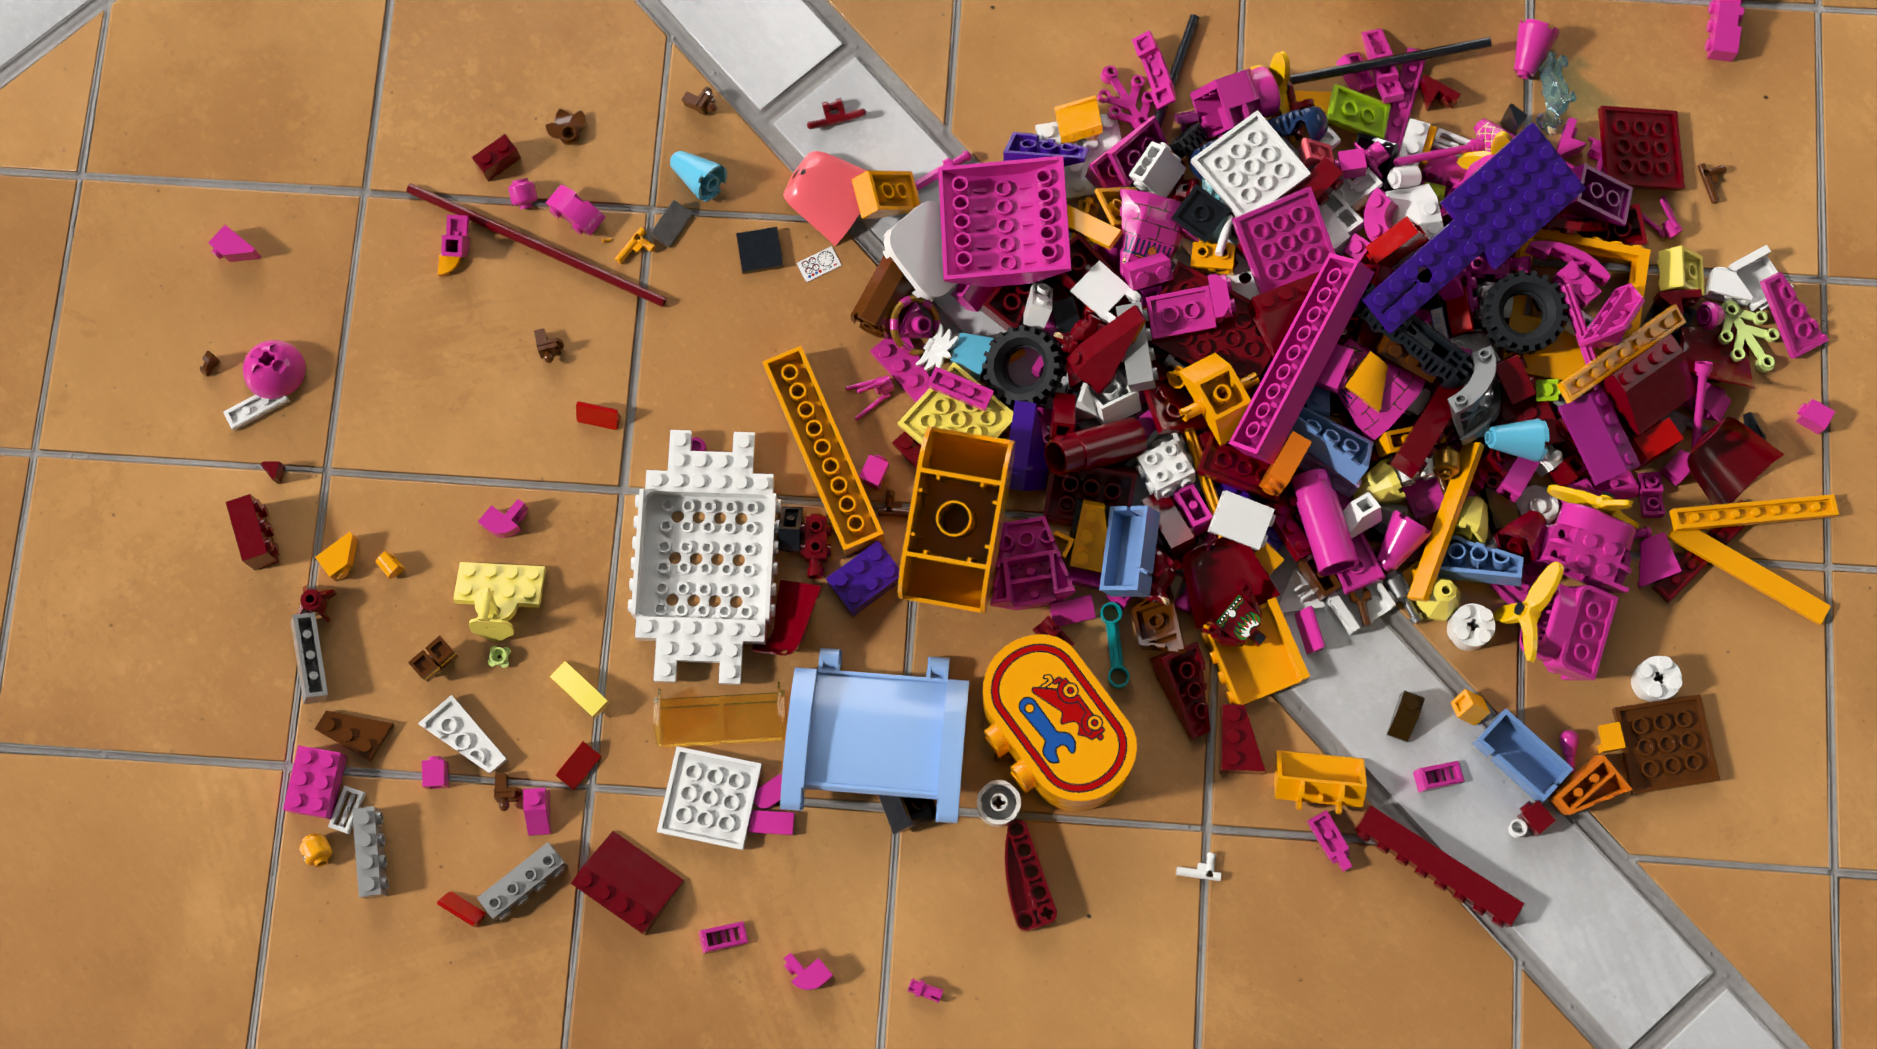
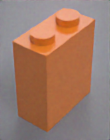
M1292 431L1283 444L1273 465H1270L1259 484L1265 493L1278 496L1283 491L1312 443L1310 440Z

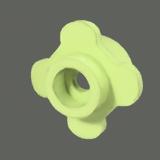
M492 646L490 648L488 664L491 667L495 665L502 668L508 667V657L511 654L510 648Z

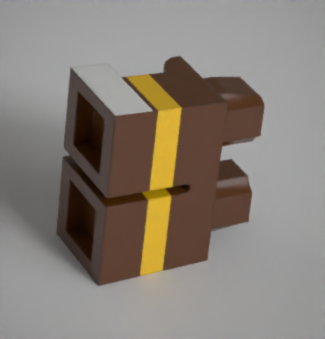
M439 635L425 647L429 654L422 650L408 663L422 679L429 682L454 661L458 655Z

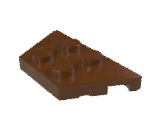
M1170 584L1166 588L1168 590L1166 595L1170 600L1168 606L1160 602H1150L1145 598L1143 602L1138 603L1131 610L1141 649L1184 654L1186 653V648Z

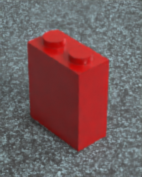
M1406 216L1365 248L1369 252L1367 257L1372 264H1381L1392 268L1408 254L1425 245L1430 239L1417 222Z

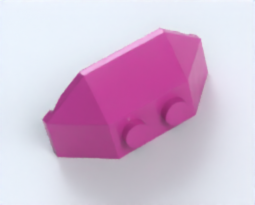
M1631 283L1615 288L1578 342L1580 347L1605 348L1611 345L1616 346L1622 342L1623 335L1632 327V322L1645 302L1644 298Z

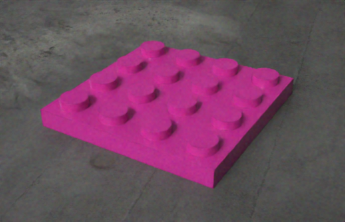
M1311 187L1304 188L1231 219L1259 294L1319 272L1329 253L1336 254Z

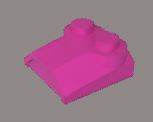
M1225 274L1208 275L1215 322L1220 324L1224 318L1232 317V312L1236 311L1235 301L1229 298L1228 292L1232 290L1231 279L1226 278Z

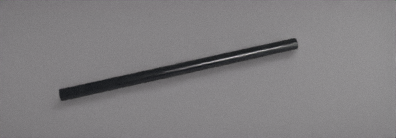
M1191 14L1170 71L1174 90L1200 19L1199 16ZM1169 105L1156 110L1155 117L1160 128Z
M1490 37L1292 74L1289 75V82L1295 85L1489 48L1492 46V41Z

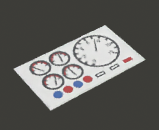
M832 246L796 263L806 282L841 266Z

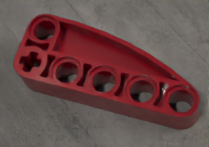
M1014 819L1008 824L1005 877L1016 926L1022 932H1030L1053 923L1057 917V909L1027 825L1023 820ZM1016 824L1021 825L1024 830L1018 836L1011 832L1012 826ZM1022 845L1028 846L1031 849L1030 855L1026 857L1021 856L1018 852L1019 847ZM1029 866L1037 868L1038 875L1031 878L1027 876L1026 869ZM1037 887H1042L1046 891V895L1044 898L1038 899L1033 895V890ZM1047 908L1048 911L1053 912L1050 920L1041 916L1044 912L1043 909ZM1025 915L1032 919V925L1026 928L1020 924V918Z

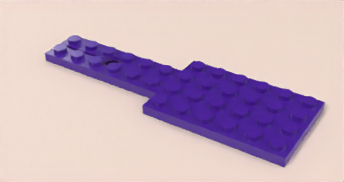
M1530 123L1440 202L1453 220L1362 301L1387 332L1392 333L1480 254H1482L1493 269L1498 268L1580 195L1586 187L1535 123ZM1420 267H1426L1431 272V279L1428 283H1422L1418 280V269Z

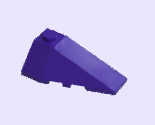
M1013 132L1003 152L1004 161L1063 156L1065 167L1085 162L1089 148L1071 143L1057 144L1055 139L1052 138L1047 139V141L1039 139V135L1033 133Z
M1015 400L1009 440L1015 441L1010 489L1021 491L1045 490L1048 466L1045 461V447L1037 404Z

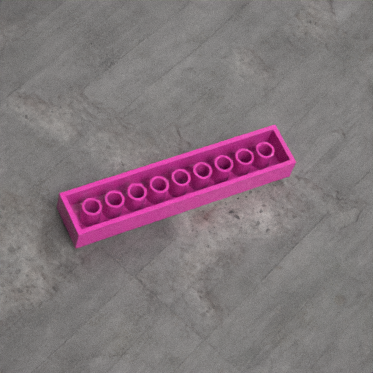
M1329 253L1228 444L1248 456L1273 465L1375 272L1359 260Z

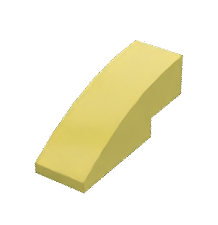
M566 661L550 676L594 719L610 704Z

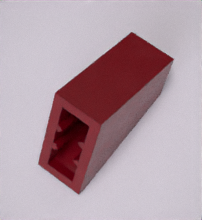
M1054 393L1048 442L1054 440L1056 436H1066L1074 432L1075 395Z

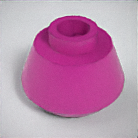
M1706 301L1697 310L1698 324L1705 330H1712L1724 321L1725 312L1723 308L1713 302Z

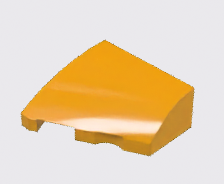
M1370 351L1345 385L1347 390L1361 398L1362 402L1378 413L1382 407L1388 365Z

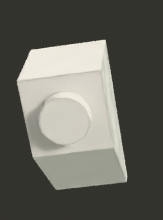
M1715 267L1709 273L1705 298L1721 302L1731 300L1742 307H1746L1752 301L1753 296L1736 272L1729 271L1725 267Z

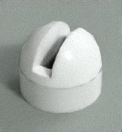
M1521 819L1513 820L1508 827L1509 834L1513 838L1523 837L1528 829L1527 824ZM1513 830H1522V832H1514Z

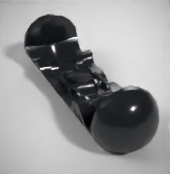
M1369 283L1351 318L1358 317L1365 320L1374 333L1381 332L1392 341L1404 345L1408 353L1421 363V370L1431 376L1443 378L1440 384L1442 388L1453 390L1464 386L1471 379L1474 370V363L1470 354L1457 344L1452 343L1450 339H1447L1415 314L1411 315L1395 331L1388 333L1362 301L1376 288L1375 285Z

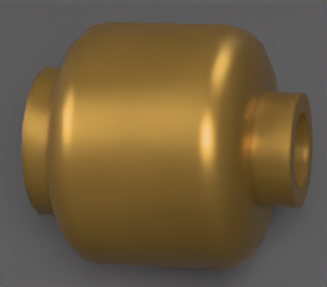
M1443 446L1434 452L1433 471L1436 476L1448 480L1459 474L1461 457L1454 448Z

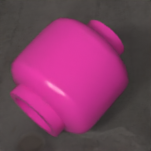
M528 178L512 181V185L508 188L512 205L520 206V210L531 208L532 203L538 199L535 184L532 181H528Z

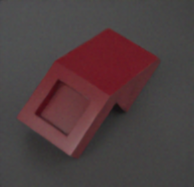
M1488 446L1483 450L1470 485L1475 492L1483 490L1488 474L1503 470L1507 458L1506 453L1491 449Z

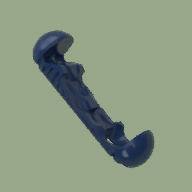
M1317 106L1303 110H1294L1267 120L1280 136L1296 135L1304 122L1312 140L1320 142L1328 130L1327 116ZM1216 140L1204 144L1189 155L1190 170L1199 180L1204 182L1207 181L1193 166L1191 159Z

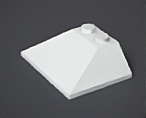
M1429 184L1385 192L1398 205L1393 213L1392 226L1408 216L1421 226L1429 239H1432L1444 228L1437 196Z

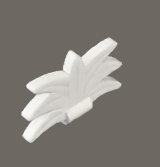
M940 324L936 335L932 339L929 338L924 346L925 352L916 363V366L927 363L924 368L926 371L935 366L942 368L944 358H952L948 351L956 345L959 338L956 336L951 340L952 331L950 329L944 335L943 325Z

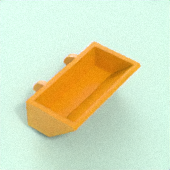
M1276 750L1275 799L1296 801V810L1302 809V802L1335 805L1336 814L1342 813V805L1363 807L1367 790L1363 758Z

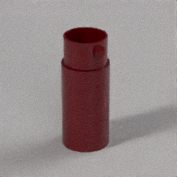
M1129 417L1072 432L1066 436H1056L1054 440L1049 441L1045 446V461L1049 470L1054 475L1069 477L1070 473H1082L1136 458L1145 452L1147 438L1141 423L1137 419Z

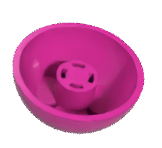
M268 340L257 344L248 352L243 363V377L247 387L255 395L266 399H279L294 392L302 383L306 372L305 360L299 350L281 340Z

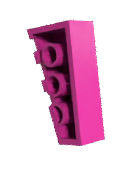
M1743 0L1710 1L1708 14L1711 15L1706 27V32H1709V38L1705 43V51H1708L1707 59L1732 62L1738 54L1742 28L1738 24L1741 23L1744 15V7H1740Z

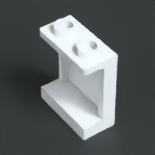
M1767 245L1733 262L1728 267L1729 271L1737 273L1753 296L1752 301L1748 304L1752 312L1758 309L1763 311L1769 308L1760 281L1778 273L1768 258L1771 250Z
M1225 490L1221 494L1207 532L1215 535L1218 534L1249 546L1254 550H1260V547H1264L1267 542L1268 535L1265 534L1268 526L1272 527L1276 515L1273 513L1275 509Z
M1383 580L1366 586L1372 596V600L1367 603L1370 622L1375 621L1396 606V599L1391 591H1387L1382 585L1384 583ZM1341 589L1329 595L1326 602L1349 636L1362 629L1363 626L1358 606L1351 604L1349 599L1350 593L1345 595ZM1363 589L1356 591V597L1361 601L1364 596Z

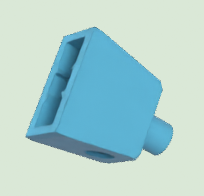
M960 333L958 342L948 351L952 354L950 363L955 362L971 377L981 380L985 370L982 368V363H986L987 360L984 353L985 351L989 352L991 348L989 343L991 340L994 341V338Z

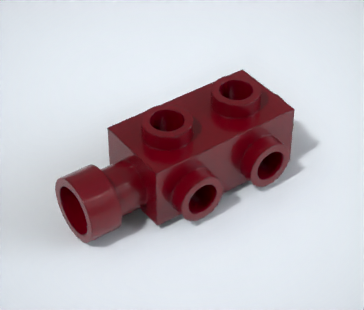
M811 514L810 516H805V523L801 525V536H805V544H801V557H805V562H809L807 578L822 579L824 578L822 562H827V557H831V544H827V536H831V523H827V516ZM813 525H820V528L817 529V530H814V529L812 528V526H813ZM813 545H815V546H818V545H819L820 548H819L818 550H813V549H812V546H813Z

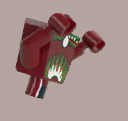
M1242 580L1245 584L1244 589L1238 585L1235 587L1238 592L1242 593V596L1238 595L1217 622L1207 621L1210 624V629L1203 628L1202 632L1210 634L1213 639L1223 646L1242 647L1250 639L1259 647L1267 638L1257 629L1263 622L1262 612L1255 595L1251 591L1252 585Z

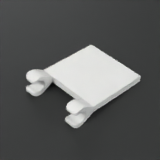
M1098 261L1070 291L1106 324L1116 318L1109 311L1124 295L1131 303H1137L1141 300V295L1137 291H1133L1101 261Z

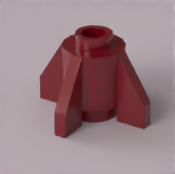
M305 585L297 614L315 612V614H320L326 622H330L331 619L325 612L327 600L334 597L337 593L333 589L319 592L315 589H309Z

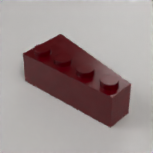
M1032 283L997 286L984 302L980 311L1006 331L1010 327L1017 328L1024 314Z

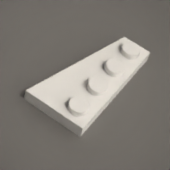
M452 695L418 723L490 774L494 773L507 761V758Z

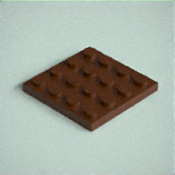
M1700 694L1612 709L1615 722H1620L1626 746L1621 751L1629 786L1633 789L1631 790V795L1720 781Z

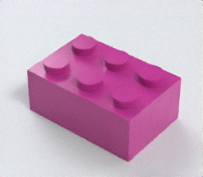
M298 745L283 810L293 814L331 820L336 807L347 756L339 752Z

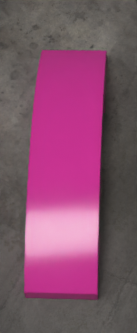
M1149 30L1132 39L1137 56L1142 60L1151 85V95L1157 110H1160L1175 102L1176 95L1166 62L1152 32Z
M1531 241L1525 250V253L1545 261L1548 255L1568 263L1573 260L1579 268L1587 271L1586 275L1594 283L1603 287L1610 279V274L1597 260L1570 245L1554 241Z

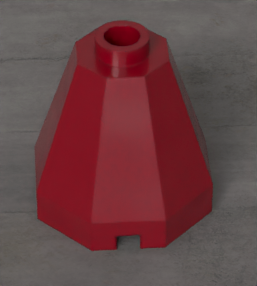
M1528 511L1497 532L1494 536L1497 548L1524 557L1523 564H1530L1541 553L1547 527L1546 518L1539 511Z

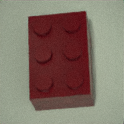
M251 494L225 502L242 562L254 570L279 563L278 555H280V550L272 538L275 533L272 525L268 524L267 516H269L267 506Z

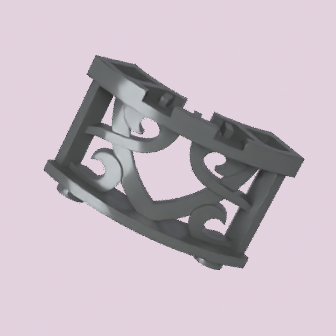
M1492 346L1485 347L1471 354L1474 361V371L1471 379L1461 391L1448 398L1454 432L1462 446L1471 443L1483 435L1490 423L1495 422L1501 410L1503 394L1501 384L1496 376L1497 364Z

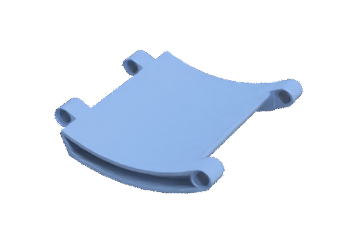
M820 648L818 669L795 667L785 740L780 809L803 811L805 789L937 799L935 822L958 824L969 681L948 679L950 658L928 657L926 677L840 671L842 650Z

